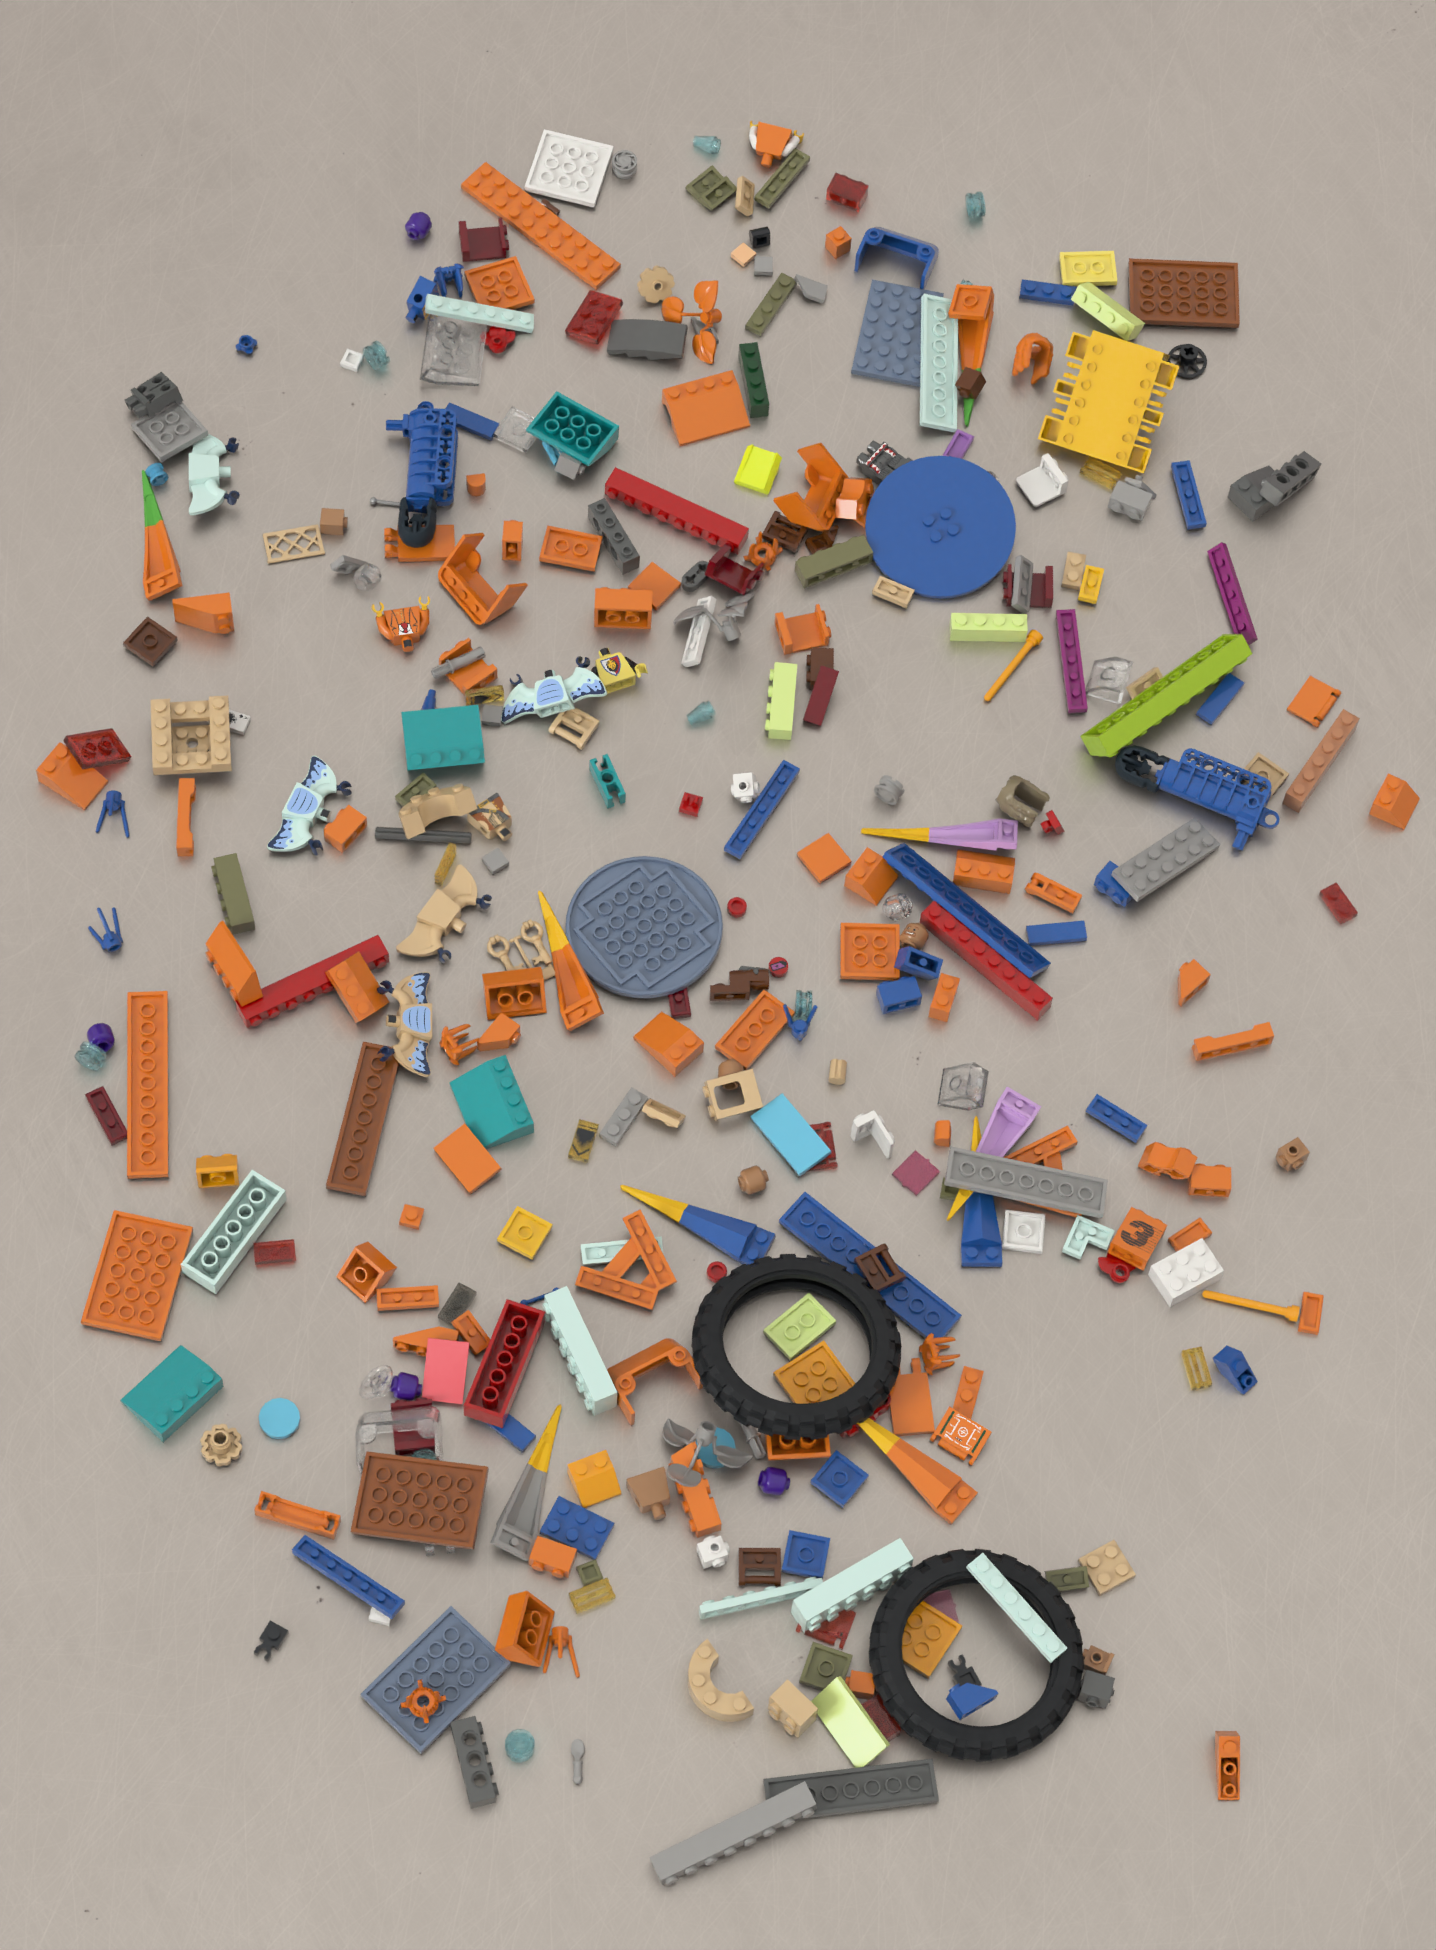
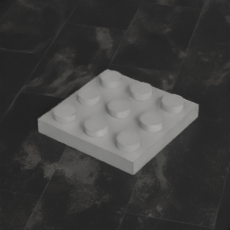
M172 402L165 406L161 412L155 413L156 416L150 418L146 415L131 424L133 431L160 462L167 460L209 435L208 430L183 402L179 404Z

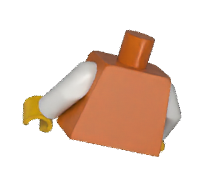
M750 121L749 140L752 148L756 150V154L763 156L760 165L771 168L773 159L782 160L783 157L789 155L803 141L804 133L799 136L797 135V130L792 133L791 129L760 121L757 125H753V121Z

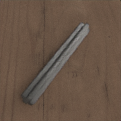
M376 827L375 838L466 844L471 843L472 834L459 831L425 830L426 832L407 839L403 828Z

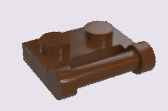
M774 511L762 533V539L773 543L774 538H776L779 546L796 553L809 528L791 523L787 517L780 515V512ZM777 522H780V523L785 524V525H787V526H790V527H792V528H794V529H797V530H799V532H797V531H795V530H793V529H790V528H788V527H785V526H783V525H781V524H778Z
M886 1243L854 1259L865 1280L869 1282L870 1288L876 1289L878 1292L906 1279L905 1274L900 1272L889 1254V1248ZM878 1255L882 1256L893 1276H888L877 1258Z
M739 1548V1586H745V1584H774V1586H781V1548ZM745 1570L774 1571V1576H745Z

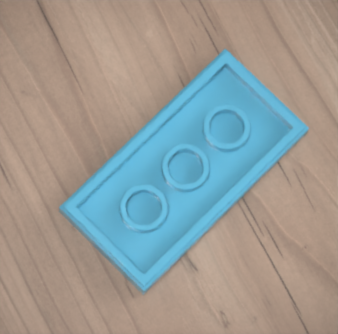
M783 1093L751 1115L752 1121L799 1176L831 1154L828 1146Z

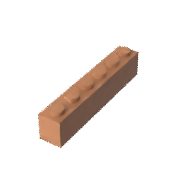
M1344 709L1341 711L1285 793L1282 804L1298 813L1301 811L1355 732L1360 718Z

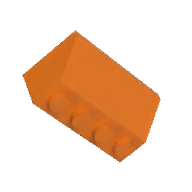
M219 922L206 942L208 951L205 954L208 961L214 963L213 967L217 975H222L221 979L224 986L231 989L229 991L233 1000H238L240 1005L244 1006L263 997L257 973L225 922Z

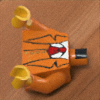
M421 596L419 597V603L422 605L421 609L419 606L383 611L384 605L379 602L381 608L379 611H376L374 604H372L371 609L377 615L375 618L379 632L386 639L391 640L393 645H402L404 652L413 651V643L420 641V636L425 634L429 625V609L427 608V605L430 603L429 596L426 604L421 603Z

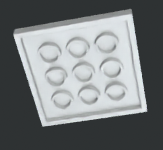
M544 129L524 191L594 208L614 146Z

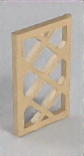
M318 524L263 534L268 564L325 554ZM316 530V535L311 538L305 532ZM289 534H298L294 541L285 537ZM278 537L279 539L273 545L268 542L267 538ZM301 537L310 541L305 548L297 544ZM282 540L290 544L286 551L277 547ZM313 544L319 546L320 549L319 551H308ZM294 547L302 551L301 554H289ZM274 550L282 554L279 558H271Z

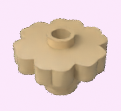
M656 265L653 269L646 268L640 274L641 280L637 283L638 292L641 296H644L647 302L658 303L659 300L664 301V299L672 295L671 288L675 286L674 277L671 273H668L665 267Z
M226 1424L213 1425L212 1431H205L200 1439L202 1456L209 1463L215 1461L217 1466L230 1465L231 1459H238L242 1452L241 1435L237 1432L236 1428L228 1429Z

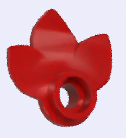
M491 326L489 332L479 333L480 342L488 345L494 353L504 352L507 344L513 342L516 337L515 331H506L505 328Z
M1107 1253L1106 1257L1098 1258L1100 1269L1110 1274L1111 1279L1117 1283L1126 1282L1130 1272L1136 1268ZM1116 1272H1121L1122 1276L1117 1275Z

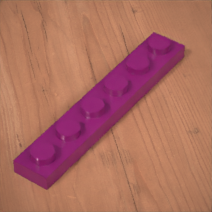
M1221 542L1207 552L1234 634H1242L1249 646L1257 641L1258 638L1227 545Z
M1075 609L1056 610L1068 713L1087 712L1088 706Z

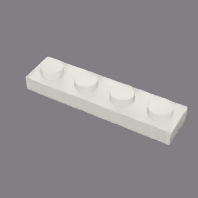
M713 596L698 599L697 606L704 605V608L713 615L717 599ZM700 613L693 617L681 662L685 667L700 664L711 623V619L706 613Z

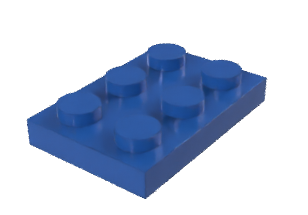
M558 1496L540 1529V1534L555 1542L576 1548L578 1553L595 1560L615 1523Z

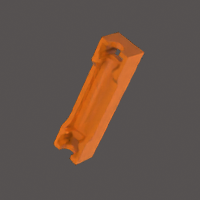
M179 778L176 845L178 856H194L193 834L190 831L191 804L196 801L195 778Z
M1270 1022L1254 1025L1252 1030L1218 1038L1206 1036L1194 1039L1192 1050L1196 1061L1272 1044L1274 1033Z
M261 1491L259 1502L254 1509L256 1516L333 1540L341 1523L340 1515L288 1501ZM266 1500L269 1502L267 1508L264 1511L261 1509L263 1507L264 1501ZM329 1522H335L334 1527L330 1531L326 1530Z

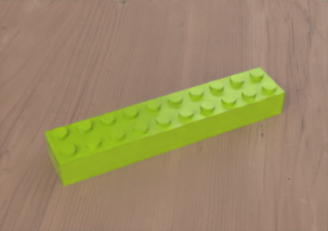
M1222 634L1082 734L1080 737L1090 755L1099 757L1115 756L1120 748L1129 746L1133 743L1134 738L1146 734L1148 728L1160 724L1162 718L1172 715L1176 712V708L1189 703L1191 697L1203 693L1205 687L1217 683L1219 677L1231 673L1233 667L1248 660L1247 657L1253 653L1242 634Z

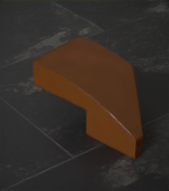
M838 525L832 526L820 535L806 539L805 544L811 554L818 550L832 547L839 528Z

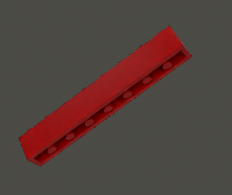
M614 468L605 483V494L609 498L617 499L629 507L637 508L644 514H650L661 522L674 525L675 528L685 530L694 537H700L712 545L722 547L726 543L732 546L730 553L738 555L748 539V527L619 468Z
M935 900L921 913L920 923L929 932L1037 1021L1051 1008L1053 997Z
M379 935L262 988L263 997L247 1005L241 1006L238 1000H236V1009L247 1028L258 1026L268 1018H275L287 1009L292 1010L302 1002H309L315 999L317 995L331 992L334 987L325 972L357 952H360L370 971L386 966L389 963V953Z

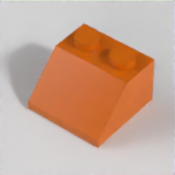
M1388 773L1369 814L1404 830L1420 798L1406 781Z
M867 847L846 874L844 886L877 906L897 880L898 875L881 855Z
M367 1241L355 1246L336 1277L366 1303L377 1293L376 1289H381L388 1283L397 1267Z

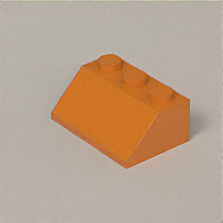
M958 849L953 883L961 887L1010 894L1015 858Z
M360 952L355 953L325 972L355 1023L360 1022L389 1003L385 994L378 993L377 988L380 985Z
M541 967L482 974L488 1020L496 1019L501 1012L507 1017L547 1013L544 978Z
M765 1434L768 1461L831 1457L829 1434L827 1438L813 1440L810 1437H800V1440L784 1439L785 1436L773 1434L772 1437Z
M529 1591L509 1595L495 1651L509 1661L540 1667L555 1611Z

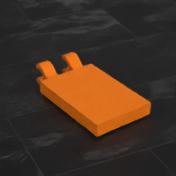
M398 525L397 530L384 528V541H398V547L392 544L385 545V558L398 557V562L445 561L455 548L454 525H436L431 542L419 548L409 547L402 542L398 534Z
M911 1358L912 1374H901L899 1368L895 1385L889 1393L891 1395L890 1414L893 1434L898 1437L932 1434L935 1431L927 1372L921 1373L920 1358Z

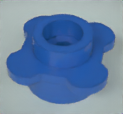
M243 335L239 338L236 349L238 351L242 350L246 354L253 353L254 346L257 345V340L249 335Z

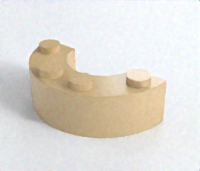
M456 784L453 787L442 789L438 787L428 790V793L422 796L416 795L411 797V801L399 810V818L406 838L410 839L426 832V826L435 820L448 816H463L478 808L471 788L463 786V784Z
M706 1639L695 1650L689 1663L688 1689L692 1700L703 1713L716 1720L735 1722L753 1716L754 1707L743 1691L728 1694L719 1691L713 1685L710 1673L718 1664L719 1655L709 1640Z

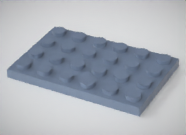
M872 279L851 374L920 387L921 297L923 294L943 297L944 293Z
M450 1606L360 1695L407 1742L422 1754L451 1725L450 1722L455 1721L511 1666V1662L496 1652L495 1647ZM421 1679L424 1687L438 1691L440 1696H446V1700L439 1703L438 1709L433 1715L429 1716V1723L424 1724L423 1718L412 1714L409 1708H401L400 1704L406 1702V1697L418 1688V1680ZM421 1696L417 1700V1704L420 1707L427 1706L430 1702L426 1696Z

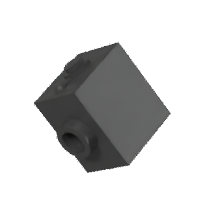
M1086 1670L1081 1680L1077 1700L1085 1702L1091 1707L1106 1709L1108 1703L1111 1702L1110 1697L1114 1695L1113 1684L1115 1678Z

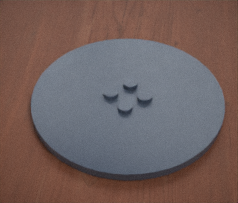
M638 856L624 858L596 870L576 890L566 915L567 940L588 978L610 992L632 998L662 997L690 986L712 965L722 940L723 922L720 906L707 883L687 867L659 857Z

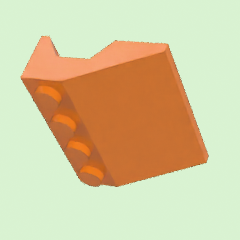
M733 370L662 389V404L667 407L679 446L750 427L740 388Z

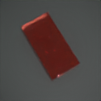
M1337 882L1320 891L1319 895L1340 924L1357 916V910Z
M294 1239L253 1243L255 1265L296 1261Z

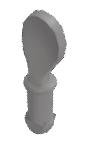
M576 1739L572 1742L571 1753L575 1758V1761H573V1781L576 1784H580L583 1781V1761H581V1758L585 1753V1746L582 1740Z

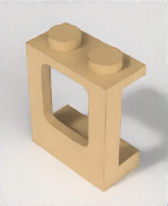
M753 1068L704 1082L705 1086L702 1087L705 1098H708L710 1102L708 1106L709 1115L714 1117V1121L763 1108ZM732 1082H739L744 1103L720 1110L716 1102L714 1088Z

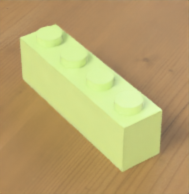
M1090 282L1079 284L1071 298L1073 302L1126 341L1136 339L1145 324Z
M951 613L949 623L950 641L1026 642L1028 631L1027 614Z
M775 662L774 669H770L769 680L773 681V686L768 688V697H772L771 703L767 702L766 714H770V719H766L765 731H769L768 738L791 740L797 664Z

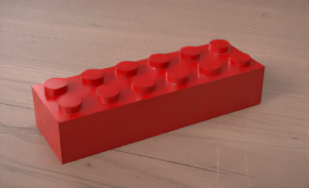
M506 1299L463 1405L464 1416L503 1428L544 1327L545 1311Z

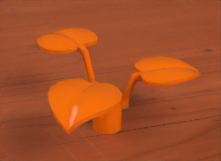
M717 280L701 281L695 286L694 299L699 304L698 307L703 310L702 313H684L683 301L674 296L664 299L661 308L664 321L681 324L682 316H700V320L707 324V326L700 330V334L693 337L692 347L695 355L701 361L708 364H714L716 339L710 331L706 330L713 327V324L719 323L722 319L721 311L717 308L714 309L718 294Z

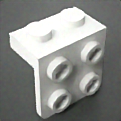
M1047 453L1042 456L1039 467L1017 477L1016 483L1032 506L1038 507L1066 493L1068 477L1059 469L1057 461Z
M874 1110L867 1114L862 1113L856 1116L850 1136L852 1140L856 1142L872 1134L886 1158L888 1159L892 1156L895 1139L890 1131L887 1132L885 1129L883 1118L880 1115L877 1116Z

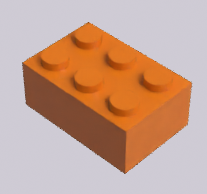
M595 588L594 627L651 629L653 590Z

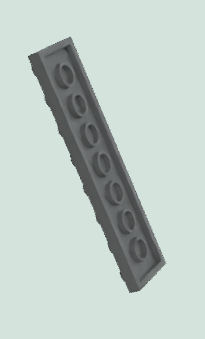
M933 1759L763 1779L766 1800L805 1781L817 1805V1809L814 1810L815 1813L807 1818L939 1802Z

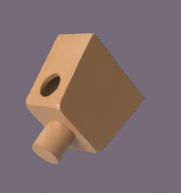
M657 1468L627 1478V1489L642 1513L652 1511L655 1520L664 1518L666 1513L663 1507L670 1504L665 1468Z

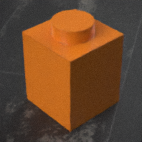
M840 226L826 234L825 248L837 259L850 251L852 238Z
M851 1670L850 1677L846 1676L845 1683L856 1698L873 1700L875 1685L872 1673Z

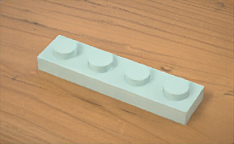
M662 1236L655 1237L663 1253ZM629 1240L581 1244L582 1265L609 1263Z

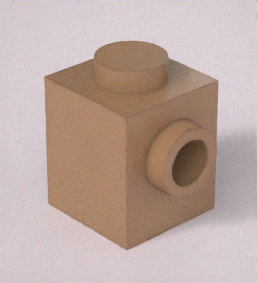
M1299 1137L1278 1149L1276 1160L1287 1172L1293 1168L1297 1170L1307 1160L1310 1152Z

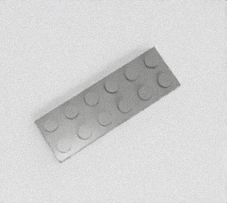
M1193 818L1114 869L1111 875L1138 902L1216 851L1220 843Z

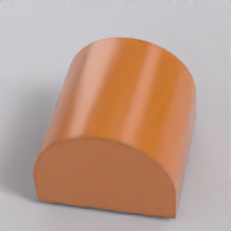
M485 473L466 476L467 491L470 495L477 497L485 493Z
M940 1120L935 1123L934 1143L936 1145L950 1147V1120Z

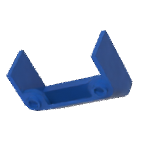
M882 227L868 229L856 253L854 271L858 272L869 244L927 263L920 289H925L938 258V247Z

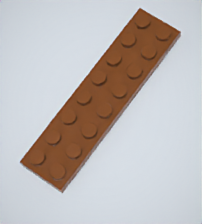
M364 1041L362 1043L326 1189L366 1196L399 1067V1062L393 1054L385 1062L380 1061L385 1055L383 1053L377 1054V1052L384 1045Z

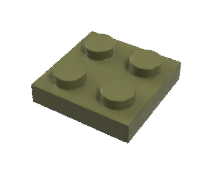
M813 1642L799 1683L823 1690L839 1676L845 1681L853 1655Z

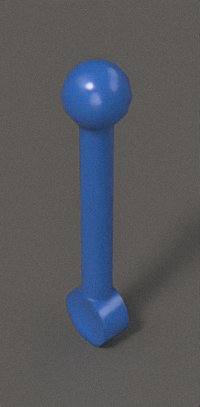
M546 1294L537 1296L529 1300L523 1299L520 1303L528 1305L530 1303L544 1299V1295Z

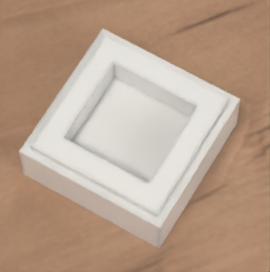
M347 349L340 362V367L358 372L364 360V354Z

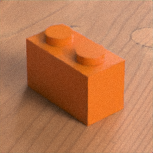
M516 520L504 521L502 560L521 561L523 522Z
M348 805L345 809H341L338 812L336 819L332 823L329 822L325 826L324 840L343 853L367 827V817Z
M941 973L928 1017L948 1022L960 978Z
M1200 1163L1194 1165L1189 1177V1195L1229 1197L1231 1192V1167H1226L1225 1165L1206 1166Z
M537 1536L529 1557V1565L537 1571H549L557 1578H569L577 1556V1549Z

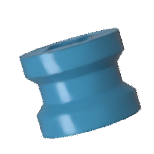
M161 463L151 464L145 471L146 475L150 477V482L153 486H160L169 478L168 474L163 471L164 467Z

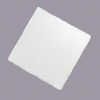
M1005 1210L1002 1249L1042 1254L1046 1214Z

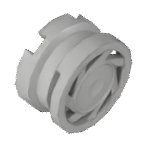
M621 150L615 153L612 157L613 174L620 179L632 178L637 172L636 155L628 150Z
M884 775L879 781L880 784L874 787V792L883 802L895 805L905 790H902L903 785L898 780L893 781L891 776Z

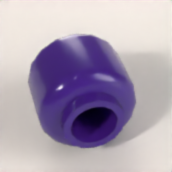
M423 212L413 213L405 224V230L412 239H424L432 227L430 217Z
M97 1023L87 1031L88 1043L93 1051L104 1053L113 1047L115 1038L109 1025Z
M400 1372L397 1376L394 1375L390 1386V1391L393 1392L395 1398L412 1401L415 1396H419L422 1389V1384H419V1378L416 1375Z
M767 1467L764 1471L760 1472L758 1486L761 1487L763 1493L780 1496L785 1490L789 1489L790 1478H787V1472L784 1469Z

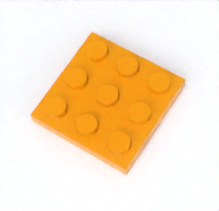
M824 1340L773 1372V1376L791 1401L797 1404L817 1403L832 1399L856 1384Z
M922 1601L911 1613L904 1628L902 1638L904 1664L929 1679L962 1629V1625Z

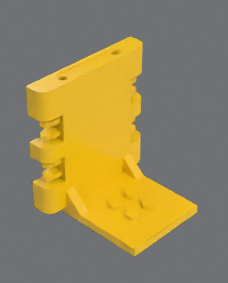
M1093 330L1091 337L1073 332L1065 356L1083 362L1082 365H1078L1068 361L1067 366L1080 369L1078 377L1068 372H1064L1063 377L1076 380V383L1073 384L1057 379L1053 391L1071 399L1067 401L1056 397L1055 401L1057 403L1066 404L1068 408L1066 412L1052 408L1051 412L1065 416L1064 420L1045 415L1038 439L1145 473L1152 449L1135 443L1136 440L1148 444L1151 443L1149 438L1140 437L1138 434L1140 429L1149 433H1154L1155 431L1154 428L1142 425L1143 421L1159 427L1161 425L1164 413L1147 407L1150 404L1162 408L1163 404L1161 402L1151 401L1150 398L1152 393L1160 397H1166L1167 393L1154 389V386L1157 385L1172 390L1180 366L1167 362L1170 356L1168 354Z

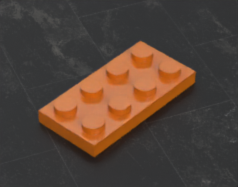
M763 990L716 1043L715 1049L727 1058L741 1063L744 1070H748L787 1025L788 1020L783 1008L784 1003L766 990ZM787 1006L791 1018H793L795 1011Z

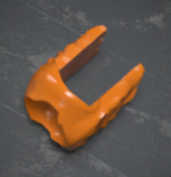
M1030 333L1020 340L1016 346L1012 370L1014 377L1019 372L1021 373L1024 368L1029 367L1030 358L1035 360L1031 384L1037 383L1041 377H1047L1050 373L1049 368L1053 357V344L1048 338L1038 333Z

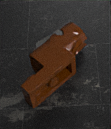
M741 966L739 970L730 971L729 985L722 983L710 985V1001L749 1000L750 990L769 989V969Z

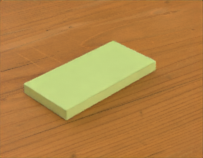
M841 1676L834 1679L811 1700L818 1708V1716L856 1768L866 1767L890 1745Z

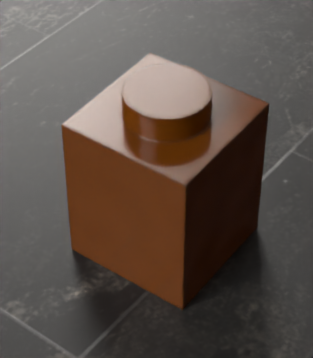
M965 367L955 386L962 397L976 400L986 380L980 371Z

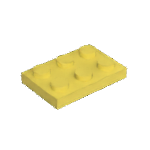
M1114 251L1060 252L1062 285L1079 286V284L1090 282L1094 286L1117 285Z

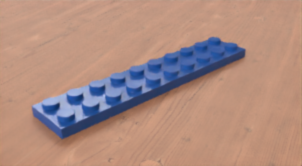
M902 843L884 853L882 857L891 867L900 871L904 878L911 880L919 890L928 894L933 901L935 900L1027 977L1032 978L1048 969L1051 962L907 844Z
M804 1192L779 1219V1223L830 1264L834 1261L847 1267L846 1271L851 1274L857 1273L864 1278L854 1259L875 1248V1246L812 1196ZM878 1255L877 1258L888 1276H893L882 1256ZM896 1264L900 1272L905 1274L906 1279L879 1292L885 1299L887 1308L892 1310L893 1314L925 1339L931 1333L934 1334L933 1338L945 1337L961 1319L962 1315Z

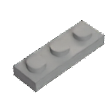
M1020 555L1015 558L1011 606L1025 614L1030 609L1033 563Z
M631 1087L599 1133V1137L617 1146L643 1109L644 1104L648 1101V1097Z

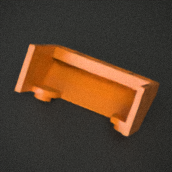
M817 443L797 451L807 463L805 478L811 485L805 499L803 500L798 492L776 497L773 501L791 523L818 531L829 530L834 522L836 499L842 492L844 479L849 477L824 445Z
M483 533L464 534L438 571V579L478 625L487 624L512 608L528 586L526 583L506 585L504 590L497 595L478 573L477 569L481 564V556L477 552L476 547L485 536Z
M663 1339L607 1369L617 1390V1403L631 1426L635 1424V1412L626 1396L632 1394L635 1390L636 1382L634 1379L670 1361L676 1367L685 1366L699 1390L703 1388L699 1373L695 1370L692 1356L685 1347L674 1339Z

